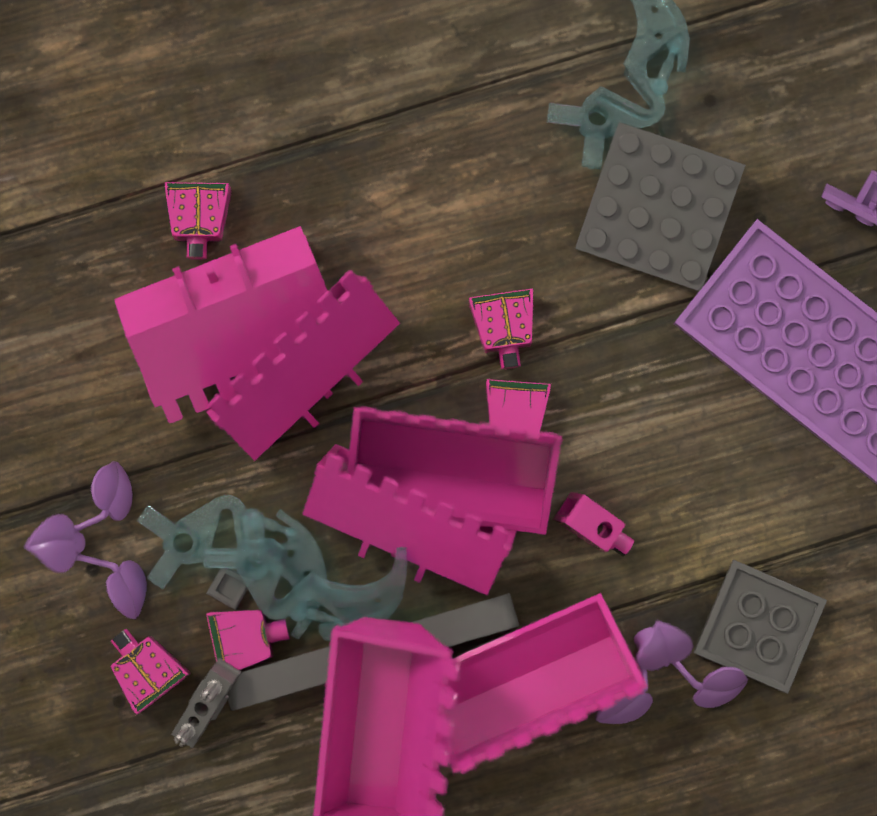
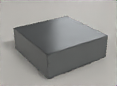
M223 564L206 594L237 610L253 580Z

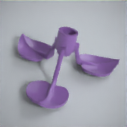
M111 461L110 464L98 470L91 487L94 503L102 512L98 516L78 525H73L71 519L63 514L53 515L35 530L26 543L25 548L37 556L47 568L57 573L68 571L74 561H84L110 568L114 572L108 577L106 583L110 600L125 617L136 619L143 607L147 591L146 577L142 568L131 560L122 562L119 567L116 563L80 553L85 548V538L79 532L80 530L106 519L108 514L114 521L123 520L131 508L133 495L129 477L118 462Z
M656 621L654 627L645 628L634 637V643L639 651L636 660L640 666V672L647 688L643 689L641 694L632 698H622L615 702L616 705L602 711L599 710L595 719L600 723L622 724L640 718L648 711L653 702L651 695L646 693L648 690L647 670H657L663 666H669L670 663L698 690L693 696L695 704L705 708L721 706L731 701L743 690L748 678L739 668L723 667L707 675L703 683L697 682L679 662L685 659L692 651L693 643L690 637L676 627Z

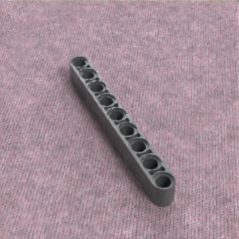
M510 593L410 622L423 626L446 647L520 626ZM330 646L241 672L227 694L229 696L230 710L233 711L327 683Z

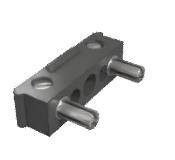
M221 658L217 660L206 678L200 682L189 701V706L172 732V735L175 736L176 744L181 740L179 746L185 744L191 748L195 746L211 720L217 718L229 698L227 694L241 673L239 670Z

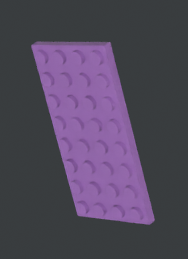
M757 219L675 321L674 325L877 484V312Z

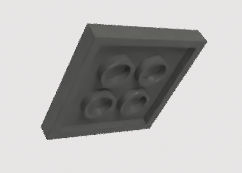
M732 560L693 653L724 667L739 668L744 672L745 676L788 694L827 600L736 560Z

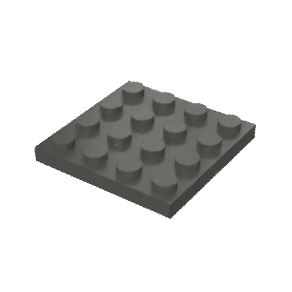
M618 122L575 249L700 291L707 277L746 165Z

